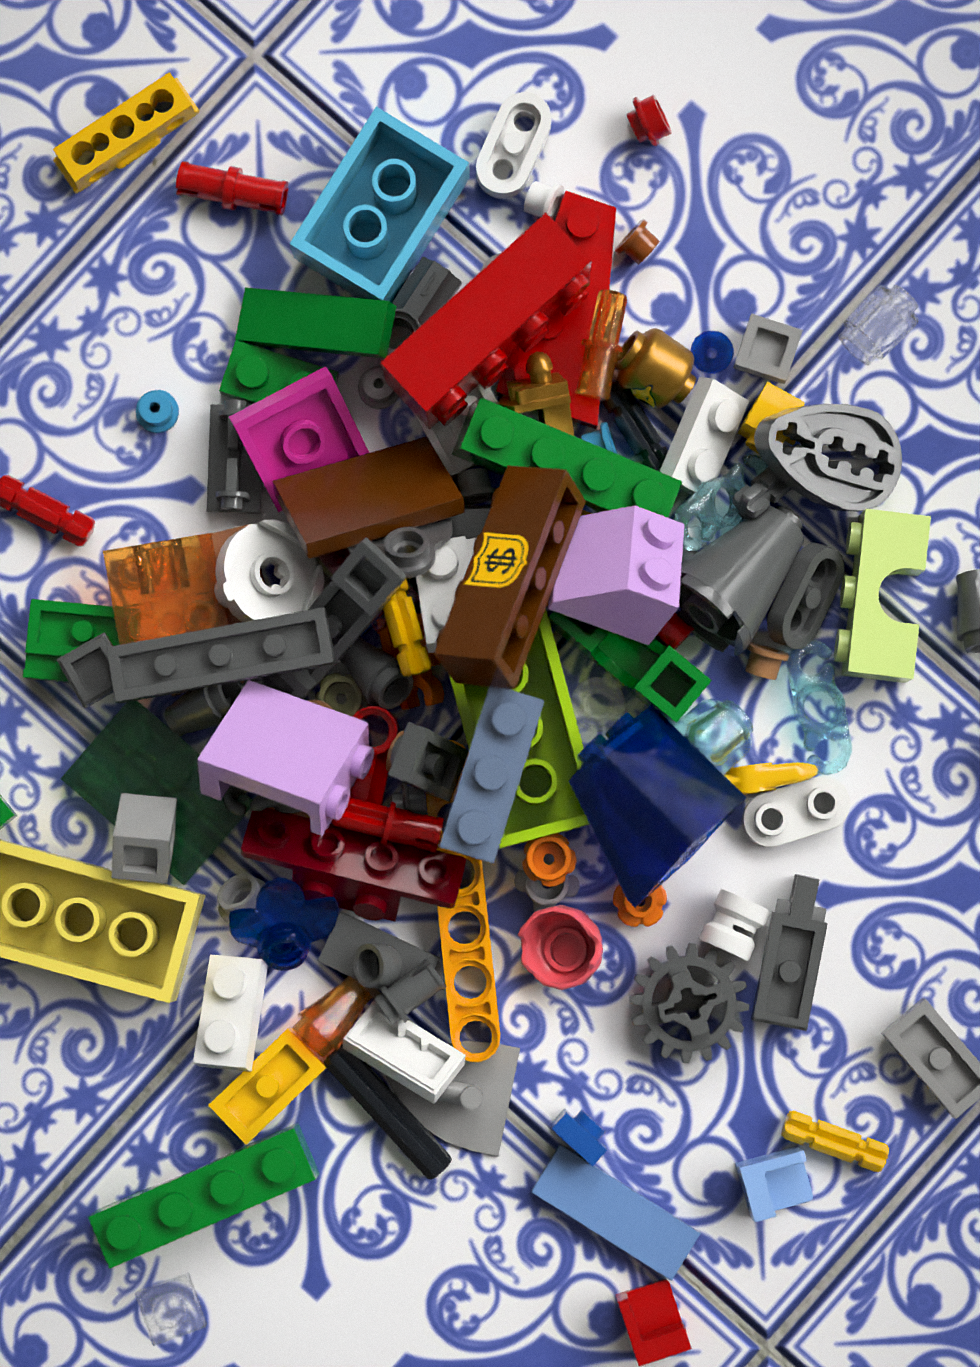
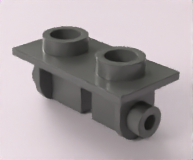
M225 400L224 405L210 404L207 512L261 514L262 481L229 419V416L250 406L246 405L244 400Z

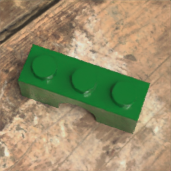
M555 611L549 616L552 628L672 727L681 719L712 681L670 645L668 647L664 646L656 639H653L649 645Z

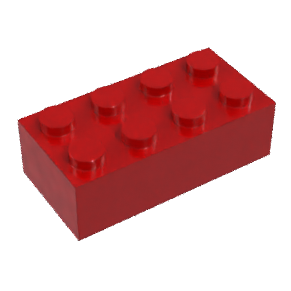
M547 213L543 214L381 362L385 382L429 430L439 421L444 426H447L466 409L468 403L464 399L479 384L486 390L508 370L509 367L505 362L516 350L521 348L524 353H527L546 336L549 330L545 326L550 319L559 311L564 316H567L582 304L589 295L585 289L590 284L592 261Z

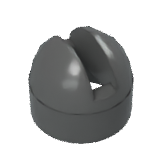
M384 943L364 944L355 953L354 972L357 980L366 988L387 986L397 980L401 973L403 962L398 951L391 945Z

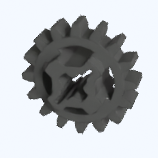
M688 943L685 956H679L673 946L666 947L667 961L661 963L652 956L647 959L648 965L653 971L649 977L635 974L634 980L644 988L642 994L629 996V1002L641 1006L642 1013L637 1014L631 1021L634 1026L647 1024L649 1030L642 1039L646 1045L655 1042L657 1039L663 1042L660 1048V1056L667 1058L676 1048L680 1050L681 1061L689 1064L692 1051L699 1050L702 1057L709 1061L712 1060L711 1045L717 1043L726 1050L731 1048V1044L725 1036L729 1029L743 1032L745 1027L734 1018L736 1012L749 1010V1004L736 1000V993L742 991L747 985L745 981L731 982L728 976L736 967L732 961L724 963L720 967L715 964L718 955L717 950L711 948L703 958L698 957L695 943ZM687 966L701 967L709 971L719 982L703 986L692 980ZM668 973L671 986L664 1000L652 1004L653 993L658 982ZM688 988L690 993L694 995L707 996L713 993L711 997L703 999L702 1003L696 1005L697 1015L689 1018L688 1014L684 1011L671 1010L664 1013L666 1009L675 1007L674 1004L682 1000L680 991ZM725 1002L722 1019L717 1027L710 1032L707 1020L714 1006ZM674 1020L684 1025L690 1040H682L670 1036L659 1024Z

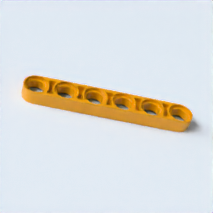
M450 740V741H452L453 743H455V744H457V745H459V746L465 748L462 744H460V743H458V742H456V741H454V740ZM463 770L460 773L450 802L425 793L429 816L437 817L442 807L453 803ZM441 831L437 850L464 857L472 863L475 870L472 883L466 888L459 889L455 907L448 909L437 906L452 1045L453 1048L466 1055L465 1060L481 1062L495 1054L500 1045V1024L482 860L440 848L444 833ZM462 911L474 914L479 919L481 925L478 937L468 944L454 941L448 930L451 918L456 913ZM475 966L485 974L486 988L478 997L465 998L456 991L454 978L461 968ZM472 1021L485 1023L492 1033L490 1046L480 1053L467 1051L460 1041V1032L463 1026Z

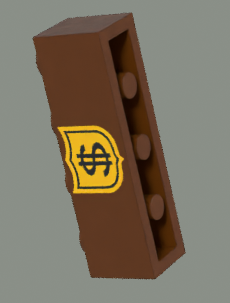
M507 466L500 486L493 493L491 509L483 530L475 539L473 555L464 578L456 587L455 601L446 624L439 631L436 639L434 655L455 683L515 690L586 502L567 470Z

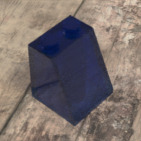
M653 705L649 706L635 718L628 712L625 713L606 732L605 736L608 739L601 733L593 738L578 754L577 758L583 764L569 780L627 900L635 908L682 868L746 799Z

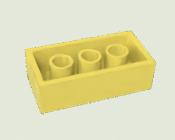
M0 839V957L167 1003L177 1001L206 895L164 883L112 879V869Z

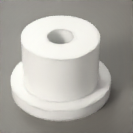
M535 181L527 193L524 211L537 217L547 213L555 220L563 199L564 186L556 183L553 187Z

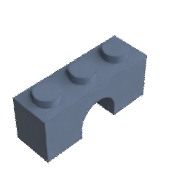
M489 687L440 848L494 864L544 700L509 689Z

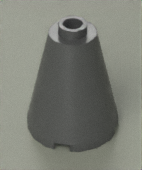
M769 506L757 518L749 517L682 562L679 607L681 610L677 615L694 628L692 633L698 639L720 652H724L729 645L735 647L734 655L740 656L749 647L804 543V536L801 532L802 523L799 518L785 507L778 506L774 508Z

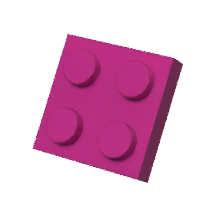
M326 366L229 416L278 513L283 510L275 497L274 480L369 453L346 403Z

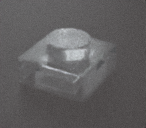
M189 1272L143 1288L135 1293L152 1346L203 1329L207 1325Z

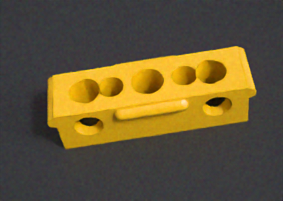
M169 72L53 148L56 154L53 161L73 191L79 193L116 168L122 169L159 145L161 138L195 117L200 110L178 78L174 79ZM159 102H171L173 104L172 108L167 112L159 113L154 111ZM153 114L150 120L141 121L144 115ZM121 127H134V131L129 137L125 139L116 137V133ZM102 143L109 144L103 151L96 150ZM82 153H95L90 163L86 165L78 164L80 156L83 155Z

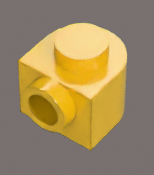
M767 381L742 423L738 434L747 438L746 446L759 454L754 440L759 423L764 418L788 408L804 406L805 402ZM783 430L777 431V441L781 443L786 441L791 445L795 444L796 441L783 435Z

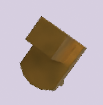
M535 352L529 356L526 362V373L530 375V378L508 381L509 395L500 398L499 405L518 413L537 410L539 422L574 436L568 382L558 372L551 373L553 365L547 354Z

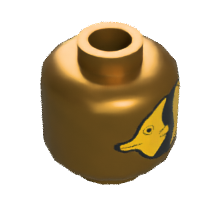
M651 328L643 334L638 330L631 334L620 348L613 363V366L618 369V384L653 409H660L672 400L677 404L681 403L688 396L696 382V377L691 374L694 365L693 353L658 328Z

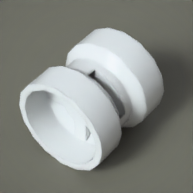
M720 889L714 903L716 914L711 922L704 925L698 939L749 961L755 947L752 938L756 929L765 925L770 910L729 891Z

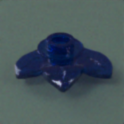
M275 878L260 888L256 896L255 908H240L229 912L230 933L237 942L257 948L260 957L272 969L280 971L292 970L299 967L306 960L312 942L320 940L332 932L338 918V903L335 897L305 900L304 892L296 882L286 878Z

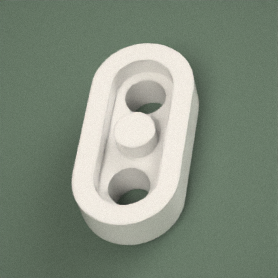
M530 92L513 94L502 103L476 162L477 181L480 187L492 197L505 199L519 194L525 188L551 129V111L547 103L540 96ZM525 116L532 119L535 125L530 131L522 132L515 127V121ZM501 164L509 166L513 171L512 176L507 180L497 179L493 175V170L496 166Z
M828 776L814 777L752 798L744 808L742 826L748 838L757 845L763 847L780 846L839 826L849 813L850 797L846 788L838 780ZM819 793H826L832 799V808L826 814L819 813L814 808L813 801ZM767 809L776 810L781 817L780 825L775 830L766 829L761 822V816Z

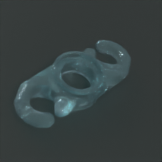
M747 453L742 458L744 465L754 468L756 476L768 468L767 463L756 454ZM735 463L729 472L720 478H713L707 482H702L697 492L676 510L674 520L684 524L683 547L686 550L697 552L702 547V542L697 538L690 537L688 533V523L693 515L701 523L700 538L703 541H710L716 532L723 527L736 526L744 520L738 514V509L732 501L735 493L746 485L743 478L745 468L741 463ZM721 487L726 490L730 499L729 510L723 517L717 512L715 507V496Z
M812 640L805 648L792 649L787 661V672L794 714L804 732V748L807 751H813L819 742L825 739L834 741L838 746L839 752L832 761H823L816 755H810L807 759V763L817 766L819 774L831 775L839 773L847 766L852 754V742L845 710V700L834 681L835 667L827 663L818 674L808 675L803 672L800 666L802 658L810 653L817 654L824 660H828L832 656V651L826 644L821 641ZM813 692H824L832 698L835 711L829 721L816 723L807 717L804 703L808 695Z

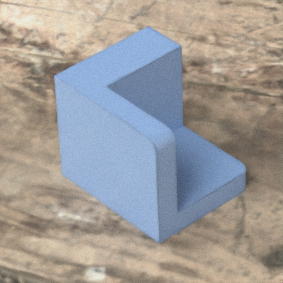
M795 1146L735 1163L749 1215L754 1222L776 1217V1210L812 1200L813 1193L804 1162L807 1160L801 1147Z

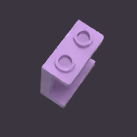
M248 680L197 759L201 794L221 801L230 785L306 812L310 816L311 832L322 836L332 819L339 820L343 816L349 802L350 789L357 778L364 779L370 770L374 758V748L369 747L368 722Z

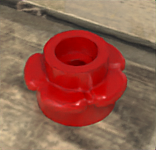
M654 94L641 101L638 97L633 98L632 102L635 110L627 113V118L636 138L640 143L649 139L653 146H658L660 139L672 134L660 103Z

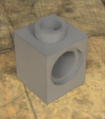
M121 793L113 833L112 879L167 884L175 842L177 798Z

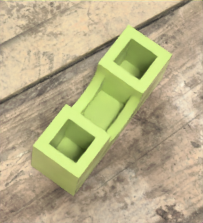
M865 509L859 515L858 522L850 521L846 539V554L854 555L852 576L844 575L840 594V607L849 608L846 630L838 629L834 649V661L843 662L842 676L907 683L914 679L919 624L898 622L886 615L879 602V588L887 576L895 574L918 576L925 571L931 516Z

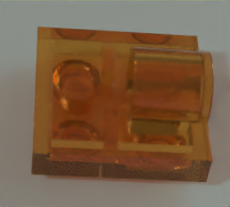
M212 533L103 551L119 645L228 625L225 607L218 602L214 592L217 579L215 575L216 555Z

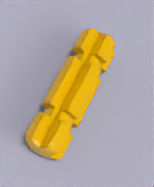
M405 579L385 605L383 611L394 648L398 647L400 654L396 657L403 676L409 677L428 671L431 663L426 647H421L420 641L424 638L412 597H407L405 592L409 588L407 579Z
M794 1110L789 1111L782 1126L781 1135L786 1140L802 1146L804 1142L809 1143L810 1149L849 1163L856 1160L860 1167L876 1173L882 1171L889 1155V1147L885 1143L867 1137L866 1141L862 1140V1135L819 1119L815 1123L812 1121L811 1116Z

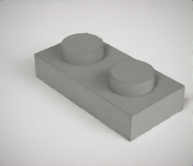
M925 998L920 999L881 1033L952 1118L957 1119L980 1099V1062Z

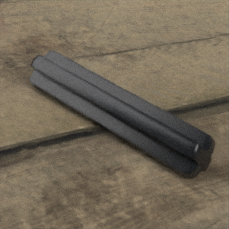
M343 1044L339 1045L326 1057L324 1061L326 1068L427 1179L432 1180L449 1166L452 1161L449 1153L366 1062L343 1049Z

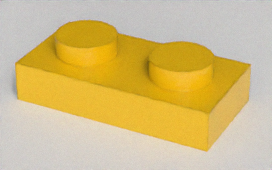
M289 1027L253 1061L252 1072L243 1071L208 1106L247 1145L326 1066Z

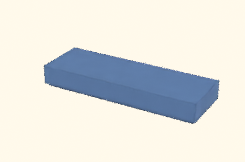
M559 1144L531 1189V1192L671 1281L701 1234L698 1230L594 1165L592 1167L584 1158L562 1144Z

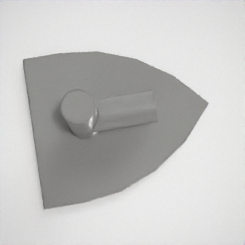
M461 1041V1044L471 1053H480L485 1051L491 1042ZM500 1044L495 1054L487 1060L481 1062L465 1060V1065L435 1104L389 1076H385L395 1095L428 1131L447 1143L471 1151L499 1156L520 1048Z

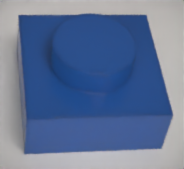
M564 1109L550 1124L551 1129L592 1167L607 1151L606 1146L599 1140L605 1131L583 1110H580L574 1117L569 1111Z

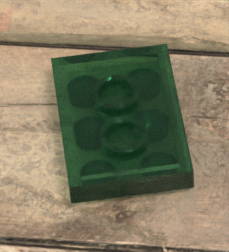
M138 700L126 702L60 778L114 826L121 793L177 798L175 842L169 873L183 885L189 883L251 811L250 803L253 800L246 793L240 795L237 800L247 807V811L244 815L237 816L230 813L224 806V796L220 801L201 794L197 762L200 753L179 735L173 733L164 722Z

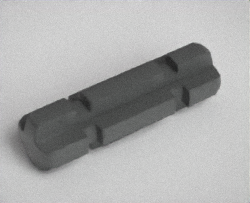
M797 444L794 447H801V444ZM768 467L751 481V487L746 484L736 492L732 501L742 518H757L769 508L770 502L776 503L792 489Z

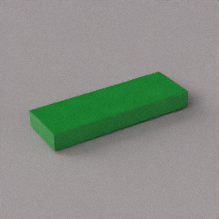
M245 287L235 340L256 346L385 359L388 354L396 305L384 300Z

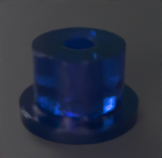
M718 331L701 333L695 338L690 349L694 355V366L706 374H717L727 369L734 355L730 339ZM713 352L715 357L709 358L706 353Z

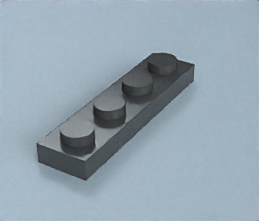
M324 607L106 647L115 702L119 704L336 664L327 609Z

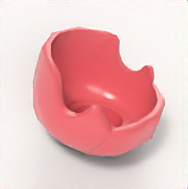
M565 905L541 909L534 912L519 930L518 936L521 939L522 947L521 963L544 986L565 990L585 984L601 964L603 944L600 930L582 910Z

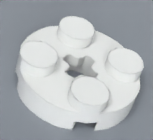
M265 520L240 529L225 541L216 561L215 575L217 582L214 588L215 597L223 607L229 608L231 613L241 622L306 611L323 592L324 573L322 564L317 566L315 557L307 558L291 525L280 520ZM269 563L275 566L274 575L280 579V585L273 584L269 587L265 585L260 577V568L266 567Z

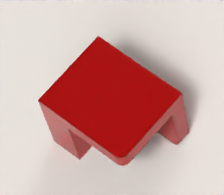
M661 1279L615 1294L639 1367L692 1349L667 1279Z

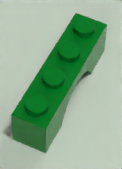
M482 397L471 404L452 451V455L500 475L505 474L507 466L565 469L586 500L585 505L597 513L629 506H638L668 518L683 482Z
M296 1123L200 1168L97 1209L88 1216V1219L107 1265L111 1269L314 1181L318 1177L319 1171L299 1123Z

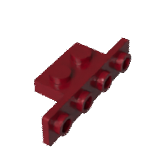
M270 808L260 812L252 811L241 845V856L244 858L293 870L290 896L298 897L303 902L315 907H327L330 905L350 910L359 917L372 921L386 919L395 922L401 897L448 909L454 908L466 865V859L462 856L438 850L433 853L428 850L387 841L386 845L381 844V837L337 827L333 824H329L321 836L311 832L310 818L281 813Z

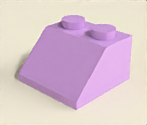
M629 506L580 516L550 595L548 609L649 645L679 608L684 524L638 506Z

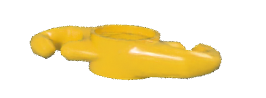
M802 762L761 763L724 769L722 773L687 781L682 785L683 794L694 797L721 795L731 797L776 790V787L811 779L818 774V768L816 765Z

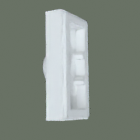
M375 1000L343 1038V1049L433 1104L436 1103L465 1065V1054L408 1020L404 1023L400 1019L392 1025Z

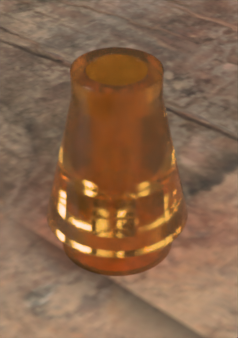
M347 976L341 984L299 1012L297 1015L300 1020L292 1027V1030L315 1053L324 1058L332 1049L339 1050L343 1043V1038L351 1030L364 1006L372 999V996L354 978Z

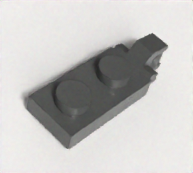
M795 874L789 901L777 899L775 912L771 913L751 1019L754 1021L807 1031L828 925L825 922L826 908L815 906L820 880L816 877Z

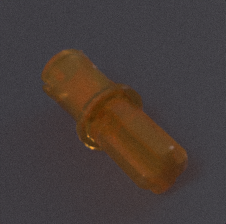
M600 290L598 293L589 339H582L581 345L585 347L575 390L577 395L605 401L610 399L618 354H623L624 347L619 346L618 343L627 298L621 292Z

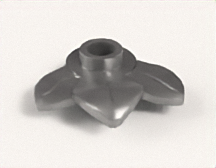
M452 517L416 528H398L387 536L372 540L371 542L407 575L406 578L416 577L431 569L436 559L435 550L451 538L453 532ZM358 545L348 547L347 549L352 553Z

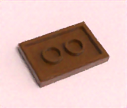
M427 436L273 481L275 497L308 559L358 545L365 538L372 541L385 537L398 528H416L465 513L464 498Z

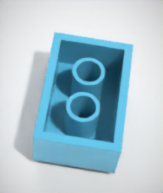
M376 106L291 240L290 247L294 259L358 298L384 300L392 303L469 181V162Z

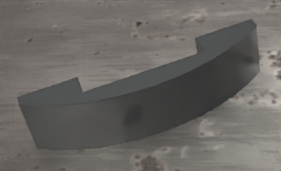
M367 538L358 544L330 578L332 580L308 609L312 610L322 607L327 609L336 664L373 622L407 577L401 569ZM336 664L251 679V681L305 699ZM245 680L243 682V687L245 686L248 680Z

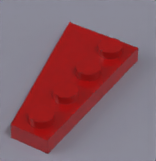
M565 191L555 222L592 261L590 284L585 289L589 295L569 315L564 316L559 311L550 319L545 326L549 330L548 333L530 351L524 353L519 348L507 359L505 364L509 368L500 377L495 391V395L500 397L509 395L508 381L530 378V375L526 373V362L531 354L543 352L551 359L553 365L551 373L558 372L568 382L572 421L596 430L599 417L616 207Z

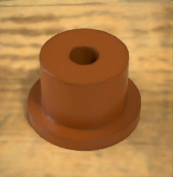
M644 218L624 237L615 249L618 254L624 251L638 265L660 242L645 227L648 222Z

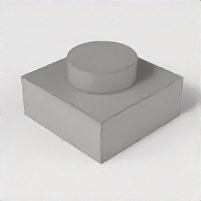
M751 313L733 368L785 384L803 330Z

